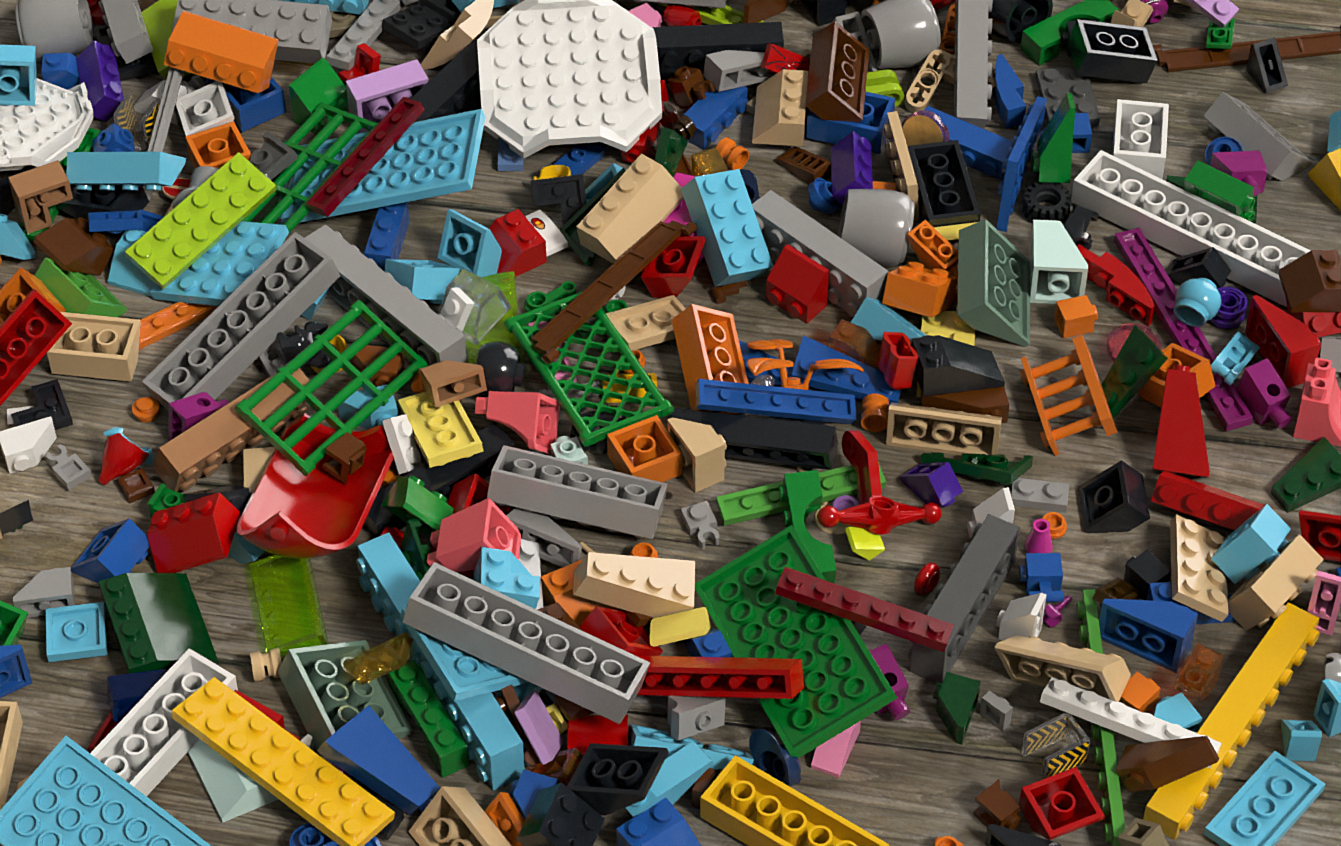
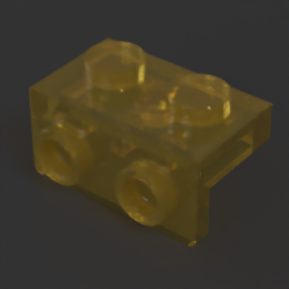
M405 632L346 661L344 669L361 685H364L405 666L410 657L413 639Z

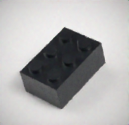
M1077 19L1067 41L1076 73L1084 77L1147 83L1158 61L1147 28Z

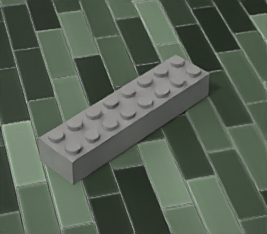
M325 224L305 237L306 240L333 259L341 276L329 287L327 294L343 308L349 311V307L357 300L362 301L370 311L417 355L422 357L428 366L445 360L467 363L466 338L463 332L458 328L452 327L441 314H436L431 310L425 301L416 298L406 286H402L395 281L389 272H384L380 269L373 259H368L355 245H351L344 240L338 231H333ZM363 316L357 317L366 327H372ZM381 333L378 335L388 345H392Z
M294 232L142 381L150 396L156 399L168 411L169 403L201 392L208 393L215 400L279 337V332L283 333L341 276L333 259L301 235Z
M435 562L410 596L402 622L618 724L622 722L641 689L650 662Z

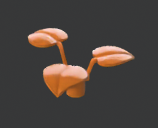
M770 339L747 343V346L752 349H775L779 353V359H748L747 366L754 376L767 370L779 368L782 382L781 387L808 390L811 376L818 369L853 368L863 373L862 367L849 360L815 361V364L810 365L804 383H800V378L787 377L786 367H793L794 363L790 360H785L783 348H793V342L784 339Z

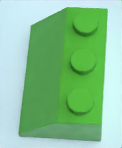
M44 258L35 274L64 306L65 312L119 317L128 309L92 274L62 270L50 258Z

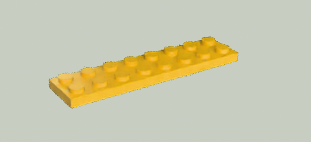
M215 677L172 710V718L340 846H364L394 820L395 812Z

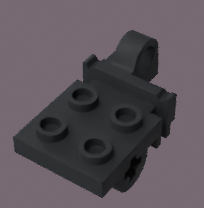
M420 0V5L415 4L383 19L382 29L415 49L428 54L439 36L455 24L460 16L456 13L459 9L452 0Z

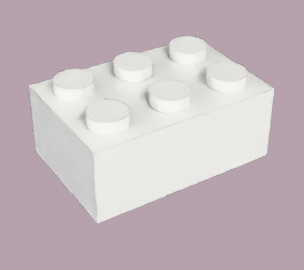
M1117 99L1112 156L1163 179L1166 161L1169 104Z

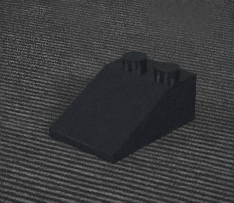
M70 184L73 199L53 206L77 219L81 217L88 220V213L143 210L149 203L143 186H138V191L122 190V186H115V191L99 190V186H92V191L76 190L75 185Z
M925 335L920 338H912V348L918 354L915 375L923 396L1005 386V381L992 351L940 335Z
M590 743L567 787L600 815L606 816L646 798L669 751L667 748Z

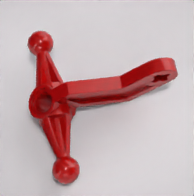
M849 430L844 432L842 451L846 459L856 470L860 505L840 511L833 506L822 507L817 514V519L821 526L832 528L840 522L864 528L871 533L884 535L890 533L891 529H895L897 526L917 520H922L930 525L940 520L942 511L936 503L929 502L918 508L895 502L888 497L882 496L877 451L860 431Z

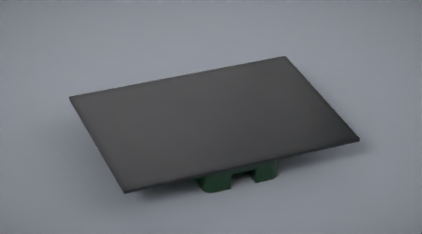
M29 500L0 513V531L2 535L10 531L15 532L17 528L21 529L24 524L33 521Z

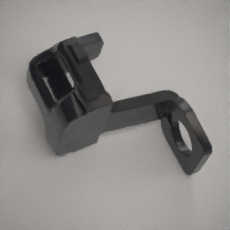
M1074 205L1072 209L1074 213L1070 214L1063 226L1076 246L1080 244L1090 250L1093 240H1091L1092 236L1086 233L1090 220L1098 221L1099 214Z

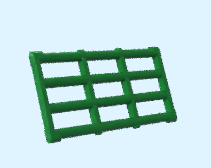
M321 102L288 140L283 142L298 154V159L290 164L274 180L273 183L276 185V191L242 221L251 222L275 195H279L283 199L260 223L274 224L290 205L296 202L301 204V206L284 224L290 234L310 212L306 205L308 200L379 123L369 121ZM325 114L333 117L306 147L298 145ZM343 121L351 123L324 154L316 152ZM361 128L369 130L342 161L334 159ZM308 159L316 162L291 190L283 187ZM326 166L334 169L309 197L301 195Z
M357 300L349 307L347 313L324 333L315 336L313 342L285 367H280L276 370V374L248 399H243L235 406V410L303 475L307 476L316 468V464L327 455L325 449L347 432L352 435L353 430L381 405L385 406L393 394L414 375L418 374L421 368L427 367L428 364L370 311L362 301ZM358 316H363L372 327L340 354L329 342ZM381 333L392 345L360 373L349 361ZM322 349L333 361L303 386L292 374ZM401 352L412 364L380 391L369 379ZM342 368L353 380L323 405L312 393ZM285 382L296 393L262 422L251 410ZM362 387L373 399L343 424L332 412ZM303 401H306L316 413L282 441L271 429ZM325 419L336 432L303 461L292 448Z

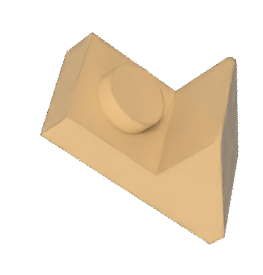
M1128 0L1121 12L1118 10L1114 11L1111 23L1143 27L1154 11L1153 7L1140 0Z

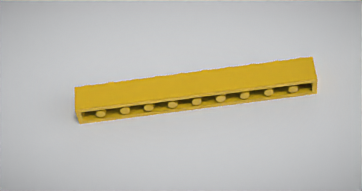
M1289 602L1287 603L1285 611L1277 617L1197 732V734L1206 735L1222 743L1218 753L1219 761L1213 764L1211 768H1203L1159 787L1146 805L1143 820L1160 824L1163 834L1174 840L1181 831L1186 832L1194 819L1192 814L1196 809L1202 810L1209 797L1207 793L1210 788L1216 789L1223 777V773H1221L1225 767L1230 768L1237 757L1236 750L1238 747L1244 748L1250 739L1252 733L1250 730L1253 725L1258 727L1261 724L1266 713L1264 711L1266 706L1272 707L1279 695L1278 689L1281 685L1285 687L1289 683L1293 674V667L1295 665L1299 667L1302 664L1308 645L1311 647L1315 645L1320 635V631L1317 630L1319 617Z

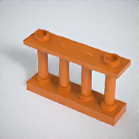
M1083 335L1072 338L1075 349L1071 351V354L1031 369L1026 356L1021 358L1024 369L1019 371L1025 386L1028 384L1030 386L1044 431L1040 432L1041 439L1045 448L1050 446L1055 456L1060 454L1056 443L1057 440L1094 426L1098 428L1103 426L1107 436L1118 433ZM1073 364L1082 366V370H1079L1077 375L1038 389L1036 378ZM1081 384L1083 386L1088 385L1089 390L1085 391V395L1045 410L1042 399ZM1088 405L1096 407L1097 411L1092 412V416L1055 430L1051 428L1050 419Z

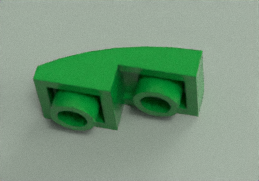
M1232 18L1224 28L1217 26L1211 20L1209 21L1206 48L1232 49L1235 18Z

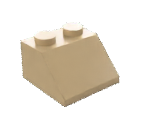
M677 418L668 419V432L682 452V476L696 493L723 481L724 469L727 466L725 460L727 445L721 434L717 435L711 425Z

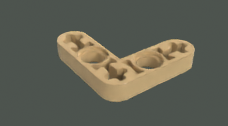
M940 49L934 50L928 55L907 92L904 101L907 110L912 113L924 111L942 79L954 85V55ZM939 59L942 61V63L939 64L935 71L933 70L934 63ZM991 75V78H988V84L992 85L993 91L995 79ZM930 77L933 79L934 84L926 86L921 82V78ZM920 91L922 93V96L920 101H918L916 104L912 101L916 98L918 92Z

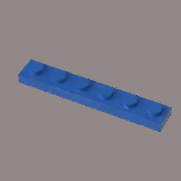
M698 379L695 383L696 409L853 424L856 421L855 395L706 379Z

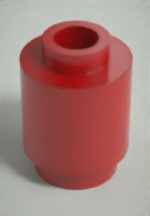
M669 4L663 15V20L669 27L701 25L702 22L699 11L681 4Z

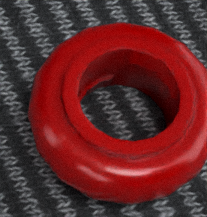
M927 563L918 572L914 582V591L918 595L925 596L936 587L941 573L940 567L936 563Z

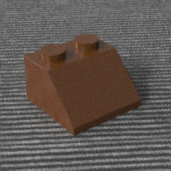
M81 217L78 219L64 218L37 235L33 240L62 270L94 275L102 274L115 250L107 242L108 238L99 232H89L88 220Z
M1311 250L1279 269L1278 275L1290 312H1341V257L1338 250Z

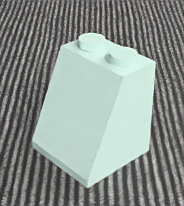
M1033 220L1029 252L1030 303L1056 304V301L1084 296L1088 264L1061 221Z

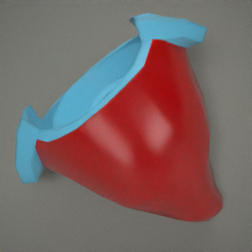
M114 427L103 432L107 439L103 449L101 471L98 477V482L101 485H107L117 477L132 472L144 462L146 465H151L153 461L152 449H147L146 447L142 449L122 434L123 428Z

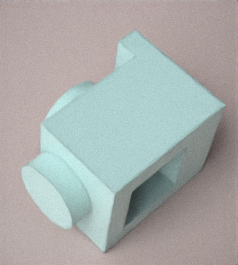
M561 436L551 444L552 457L588 465V457L584 453L577 437Z

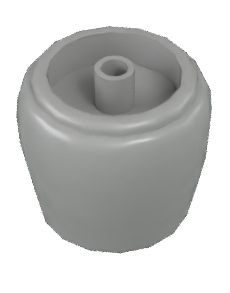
M18 0L16 2L15 17L19 38L22 45L36 46V62L42 63L43 54H78L83 52L95 40L93 21L87 0Z
M884 0L864 9L860 14L877 69L920 66L924 64L932 51L940 49L941 33L935 9L929 0Z
M848 189L842 207L837 236L882 267H896L904 262L907 254L909 241L906 235L912 230L914 201L910 200L907 194L894 190Z

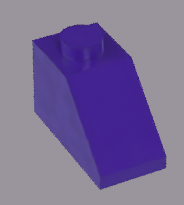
M949 462L920 463L899 477L901 482L925 504L929 502L936 503L940 508L956 501L954 497L963 492Z

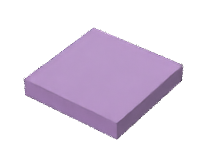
M537 690L526 695L514 714L541 764L544 765L554 759L564 740Z

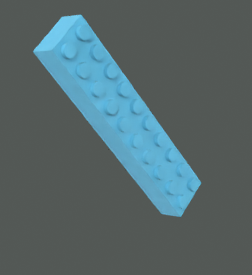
M390 533L358 545L359 558L356 559V563L361 572V576L358 579L365 593L369 591L376 612H382L384 615L386 628L390 633L394 632L396 634L397 644L401 652L409 655V662L414 659L467 744L469 760L474 759L477 764L476 770L482 782L487 781L494 791L514 780H518L523 769L525 770L523 741L493 694L490 692L454 702L410 631L402 623L403 620L400 617L402 608L407 607L409 598L419 585L420 580Z

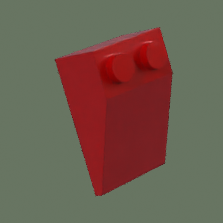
M1252 296L1245 334L1260 347L1258 353L1263 360L1268 358L1286 388L1303 384L1308 363L1314 364L1315 358H1318L1319 350L1321 349V342L1318 336L1314 335L1305 323L1260 296Z

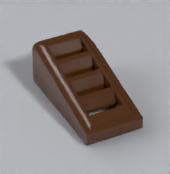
M794 146L777 158V163L808 185L817 178L826 180L831 176L830 161Z

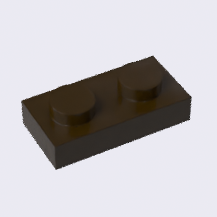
M1118 577L1098 588L1092 599L1099 602L1101 607L1104 599L1139 600L1142 591Z

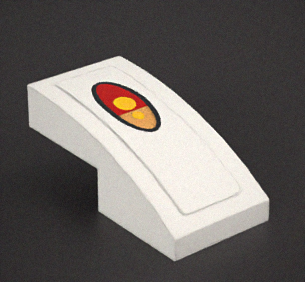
M541 210L525 216L546 240V256L569 247L567 240L560 230Z

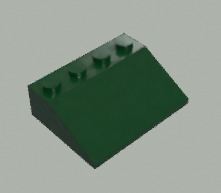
M124 573L98 581L103 602L133 690L157 683L188 649L193 650L215 664H219L186 573Z

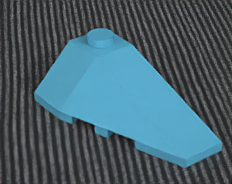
M630 724L628 746L667 748L669 753L666 759L694 741L714 762L709 767L713 770L724 769L735 755L753 765L754 759L749 752L718 744H709V748L703 747L702 742L697 741L695 738L688 737L678 741L671 737L668 731Z

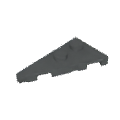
M267 131L263 135L265 140L260 150H254L249 162L267 178L272 180L297 160L298 156L293 149Z

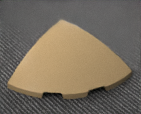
M476 0L466 7L455 24L439 36L421 63L423 70L446 64L465 49L486 26L492 13L494 0Z

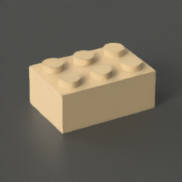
M1300 534L1278 550V556L1269 564L1263 562L1258 566V572L1249 580H1245L1228 599V612L1246 631L1256 625L1261 628L1271 618H1277L1287 608L1284 603L1288 599L1289 601L1293 600L1302 592L1303 589L1300 585L1303 582L1308 583L1317 575L1318 570L1316 568L1324 559Z

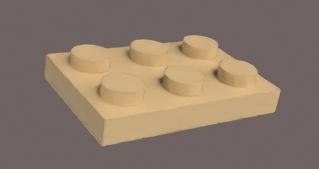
M674 295L606 313V315L631 351L676 339L672 319L686 308Z

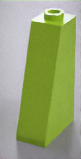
M158 0L141 12L153 48L151 53L158 73L165 79L170 66L164 65L178 0ZM184 71L182 79H184L191 73Z

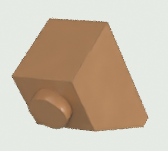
M445 360L420 369L424 390L435 408L487 391L484 371L481 365Z

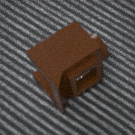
M345 433L325 449V453L332 458L323 464V469L347 485L348 475L353 474L364 465L365 453L367 451L366 444L350 433Z
M1000 779L975 797V802L980 806L974 810L973 815L987 827L990 824H995L1015 830L1020 825L1022 818L1019 816V803L1005 790L1002 791L1000 789Z

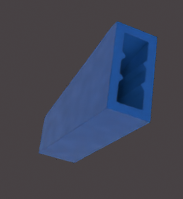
M369 705L326 739L317 750L323 757L409 815L418 808L423 812L434 798L433 795L440 789Z

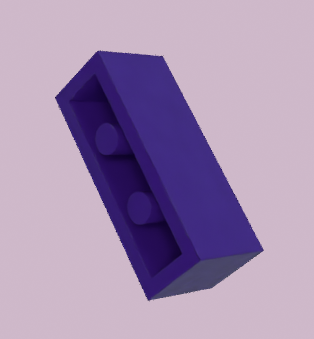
M93 41L76 58L80 83H85L87 97L93 108V117L107 122L114 116L124 101L113 49L108 45Z
M854 131L831 147L832 197L842 205L848 189H873L871 144L865 137H860Z

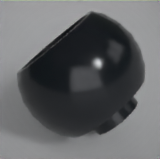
M501 341L488 342L480 346L476 365L483 367L487 391L478 393V395L488 398L489 391L514 392L515 387H522L525 363L519 362L520 352L515 347Z

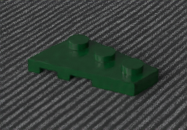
M1136 325L1131 330L1101 385L1113 419L1168 359Z
M1323 437L1272 486V496L1288 513L1340 489L1341 455Z

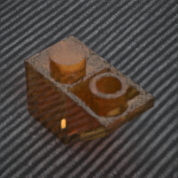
M1197 643L1174 682L1173 688L1199 700L1207 698L1220 677L1225 655Z

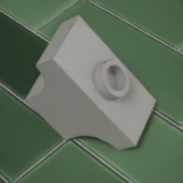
M668 696L667 724L671 725V737L679 741L723 726L725 722L726 698Z

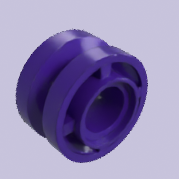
M1232 287L1218 288L1217 290L1221 295V306L1215 317L1209 321L1223 329H1233L1240 326L1244 321L1248 303L1245 294Z

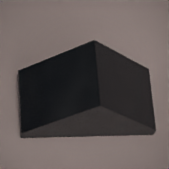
M1275 37L1251 44L1246 71L1264 93L1288 86Z

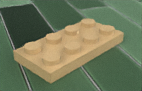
M898 112L887 113L888 123L884 124L885 138L889 139V142H885L887 157H892L890 169L891 174L897 176L894 179L896 191L907 194L910 200L914 201L913 221L919 220L918 184Z
M1176 514L1170 521L1172 599L1222 622L1228 616L1227 576L1211 558L1223 543L1225 537L1216 531L1206 529L1194 521Z

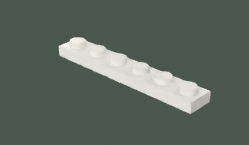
M1053 677L1043 690L1040 699L1041 703L1143 743L1206 736ZM1208 737L1218 754L1222 743Z

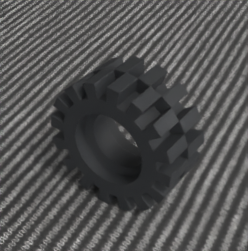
M1038 182L1033 183V187L1029 186L1024 194V217L1028 218L1030 223L1033 220L1061 221L1064 224V221H1067L1070 214L1071 193L1068 194L1069 190L1067 188L1063 189V185L1060 183L1055 186L1054 182H1050V184L1041 182V185ZM1049 202L1054 204V206H1043L1039 203Z

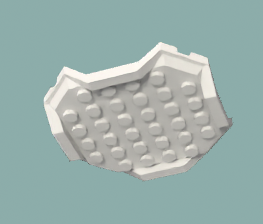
M524 0L512 7L477 40L481 108L486 116L483 130L494 138H501L508 143L509 148L522 158H526L549 145L602 142L627 152L639 140V136L647 128L650 130L662 119L661 83L654 29L612 0Z
M37 78L35 106L0 105V171L19 170L26 165L39 167L57 160L60 162L67 157V152H73L79 148L93 121V108L90 100H88L84 82L67 90Z

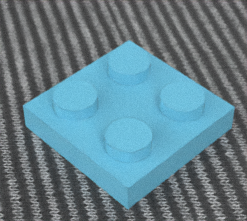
M104 602L46 609L48 662L108 655L106 608Z

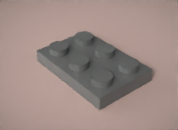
M1075 67L1036 70V80L1040 96L1047 98L1045 109L1047 124L1050 122L1066 93H1072L1075 113H1088L1090 126H1099L1100 116L1089 77L1077 75Z

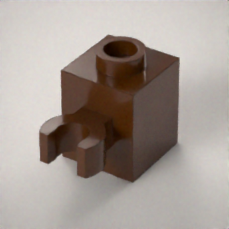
M680 67L667 80L678 106L691 108L699 99L706 98V92L715 91L712 82L709 80L705 81L700 69Z

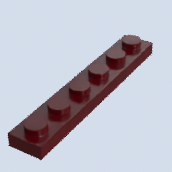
M402 97L308 200L306 205L309 210L328 217L424 112L425 109L422 103Z
M788 567L784 568L775 591L776 595L941 652H945L954 624Z

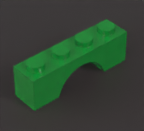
M1084 0L1023 30L1021 50L1040 66L1059 56L1061 33L1065 32L1066 22L1079 19L1111 23L1114 11H1119V9L1109 0Z
M818 470L784 474L783 485H779L780 501L786 503L787 509L783 510L785 527L793 525L826 581L835 584L837 570L832 545L822 543L812 537L804 523L810 514L821 508L822 490Z
M415 659L389 670L390 687L403 712H408L417 724L426 744L429 757L441 777L444 778L468 767L467 744Z

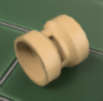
M279 648L270 649L268 653L264 654L259 651L250 653L255 682L263 681L269 676L280 678L278 670L282 661Z

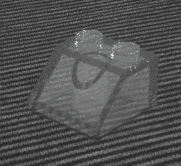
M463 268L446 287L443 305L450 289L457 287L474 302L462 332L467 341L477 345L511 308V305L498 286Z

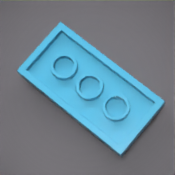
M1274 751L1205 827L1204 835L1220 846H1275L1324 791L1325 783L1277 751Z

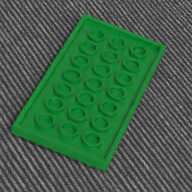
M793 525L695 583V590L718 630L721 631L734 658L802 659L804 688L793 699L758 698L790 756L800 758L898 697L851 620L775 594L777 584L785 567L826 580Z

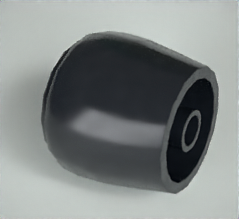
M993 0L992 11L988 12V19H992V33L1010 41L1021 43L1023 30L1051 17L1053 2L1052 0Z

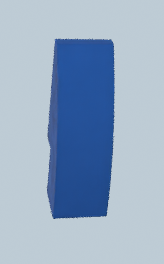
M1003 54L997 56L995 67L994 100L999 117L1007 129L1022 124L1026 113V104L1023 101V83Z

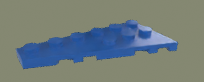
M1037 96L1034 105L1029 104L1022 126H1019L1017 136H1014L1012 147H1009L1007 158L1003 160L1001 173L1004 174L1003 181H1000L997 196L1001 197L997 230L1007 232L1009 217L1013 214L1016 197L1019 196L1028 166H1025V163L1028 162V159L1031 160L1032 150L1035 142H1037L1044 121L1047 98Z

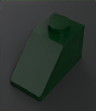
M946 672L943 683L938 681L936 684L933 699H937V714L955 742L962 745L979 699L981 681Z

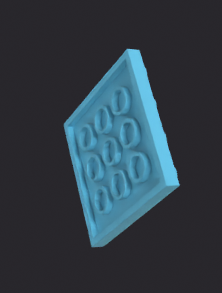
M241 221L164 290L155 283L150 293L156 300L220 306L283 244L289 231L286 225Z
M407 607L402 608L400 614L402 620L404 619ZM405 624L454 702L498 691L511 684L512 686L529 683V681Z

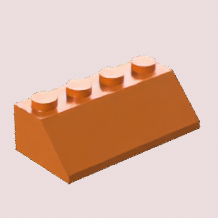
M183 11L168 40L164 65L260 93L269 88L279 39Z
M691 304L672 319L690 407L697 411L712 412L714 410L696 409L695 383L698 379L749 384L733 314ZM716 411V412H720V413H722V414H731V415L740 414V413H734V412Z

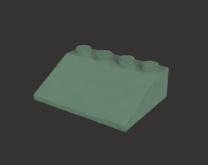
M986 219L959 230V242L957 243L958 305L956 307L959 318L975 330L1024 347L1029 346L1030 261Z
M366 640L288 650L278 670V674L307 733L313 738L316 751L326 739L368 705L398 739L412 733L413 730Z

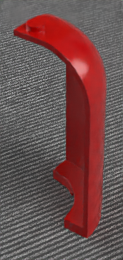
M304 413L288 424L280 439L284 441L307 421L310 416ZM320 423L297 443L292 450L304 461L333 435L336 430ZM378 425L366 431H352L354 437L366 444L367 451L365 453L364 465L353 474L348 475L347 485L323 469V464L332 458L328 454L316 464V468L305 476L275 448L239 519L237 533L254 546L287 558H319L331 555L350 546L358 537L394 458L384 427Z

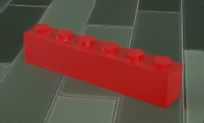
M637 656L650 662L642 687L637 695L793 699L804 688L802 659Z

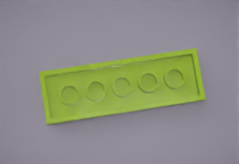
M238 152L125 251V257L164 290L276 191V185Z

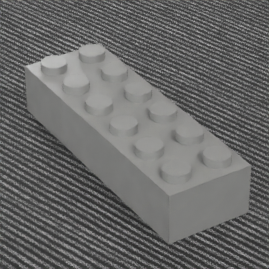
M178 0L171 34L181 13L186 11L279 39L275 60L316 63L322 57L326 58L332 26V17L328 5L276 0Z
M772 190L752 204L769 255L774 263H776L783 248L788 244L829 269L828 300L841 307L851 317L855 316L866 297L883 302L887 275L889 273L884 267Z
M503 445L491 471L487 499L490 498L500 506H513L531 513L547 514L555 519H568L577 521L585 526L594 525L602 527L610 532H624L640 539H653L663 512L668 483Z

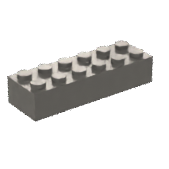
M990 514L987 515L983 523L976 525L972 535L973 540L970 544L965 543L960 554L959 563H953L948 573V581L946 584H940L935 595L936 600L934 604H928L924 611V614L954 624L945 652L913 642L908 654V659H911L910 672L937 683L939 681L943 683L946 672H950L1015 563L1020 526Z

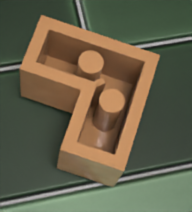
M58 160L8 177L16 212L27 234L52 226L48 207L73 199L69 179Z

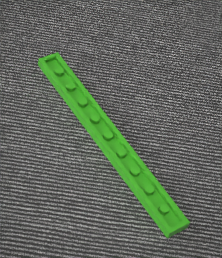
M1095 589L1083 590L1082 600L1077 601L1076 604L1077 619H1082L1083 624L1079 626L1080 642H1085V648L1103 654L1097 603L1092 599ZM1091 722L1092 740H1097L1098 745L1094 747L1095 765H1100L1101 772L1097 773L1098 790H1103L1104 797L1100 799V808L1107 818V823H1104L1103 827L1104 841L1110 842V846H1121L1118 837L1125 830L1119 775L1116 772L1117 759L1113 730Z

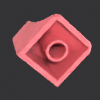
M1315 358L1314 364L1308 363L1293 437L1319 442L1325 437L1331 445L1341 446V390L1336 379V369L1331 367V360Z
M489 391L488 398H476L475 414L486 415V419L511 428L524 440L529 449L544 455H551V444L557 439L560 404L557 400L541 393Z
M488 498L441 520L440 529L432 532L430 538L432 546L437 551L428 554L427 563L431 567L435 562L457 573L475 570L482 547L511 551L519 560L521 534L516 525Z

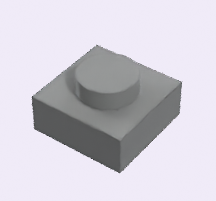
M988 691L982 697L980 715L1004 731L1011 724L1013 707L1003 697H998L991 691Z

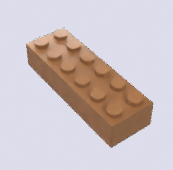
M300 368L292 374L303 386L310 381ZM274 375L159 448L154 470L169 489L176 492L181 490L183 492L188 491L197 483L196 480L202 476L209 477L219 469V465L225 461L228 463L233 462L241 455L243 449L248 446L254 448L263 441L264 436L236 412L235 406L243 399H248ZM283 382L255 406L251 412L264 422L296 392ZM303 401L271 430L277 433L285 427L287 421L292 418L295 420L308 411V403Z

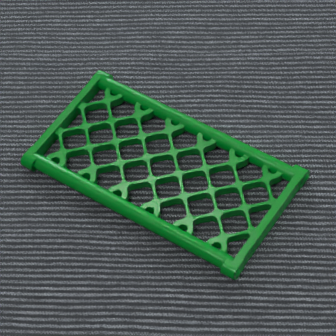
M581 291L521 315L505 320L504 326L509 333H513L580 434V441L587 447L607 439V434L655 415H658L659 418L667 416L674 411V407L669 400L664 399L602 308L591 316H595L597 319L594 325L583 324L577 329L591 332L587 339L574 337V332L565 340L566 343L563 348H556L560 353L557 362L547 364L542 359L543 354L535 351V344H532L530 340L541 330L537 328L539 323L542 321L550 322L554 318L550 317V315L561 312L583 292ZM535 321L533 326H523ZM595 334H607L609 337L606 343L592 341ZM571 343L584 345L583 351L580 353L568 351L567 349ZM591 347L603 350L599 357L586 355V352ZM607 352H619L621 354L618 361L604 359ZM564 357L578 359L577 364L573 367L561 364ZM583 361L597 364L593 371L579 368ZM603 365L615 368L612 375L598 373V370ZM560 370L572 373L569 380H556L554 376ZM619 370H632L634 373L629 380L616 377ZM577 375L590 377L589 383L586 385L574 383L573 381ZM596 379L609 382L605 389L592 387V384ZM613 384L628 386L626 392L622 394L610 391ZM632 388H644L647 392L642 398L629 395ZM570 389L584 391L580 399H569L566 395ZM589 393L603 396L599 403L585 400ZM609 397L622 400L619 407L616 408L606 406L604 403ZM626 402L640 404L636 412L623 410V406ZM646 406L655 407L645 412H642L643 408ZM583 407L597 410L593 417H581L579 414ZM603 411L615 414L611 422L600 420L598 416ZM620 416L629 417L627 419L617 422ZM595 426H602V427H604V428H601V429H598V430H596V431L591 432Z

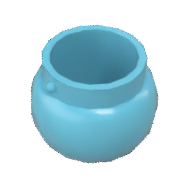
M1206 278L1189 279L1182 283L1175 295L1176 305L1173 309L1174 314L1180 321L1189 326H1204L1206 321L1215 317L1221 306V295L1216 285Z

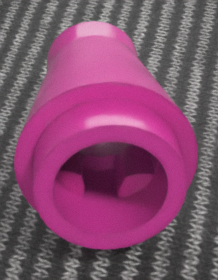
M1037 519L1033 522V527L1024 543L1027 553H1051L1053 544L1050 534V523L1047 520Z

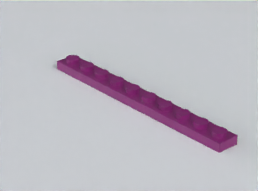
M1140 228L1116 233L1114 237L1115 244L1131 271L1139 278L1150 294L1155 305L1154 310L1173 342L1208 359L1211 365L1217 356L1199 327H1192L1183 323L1174 314L1173 309L1176 305L1175 295L1177 290ZM1217 373L1213 374L1216 387L1207 392L1205 396L1225 430L1229 431L1251 425L1253 416L1233 383L1229 386L1224 382L1223 377Z

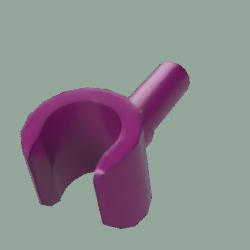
M1067 595L1064 597V602H1059L1055 605L1048 604L1046 606V614L1043 615V620L1050 627H1055L1061 622L1063 615L1060 611L1072 601V597Z

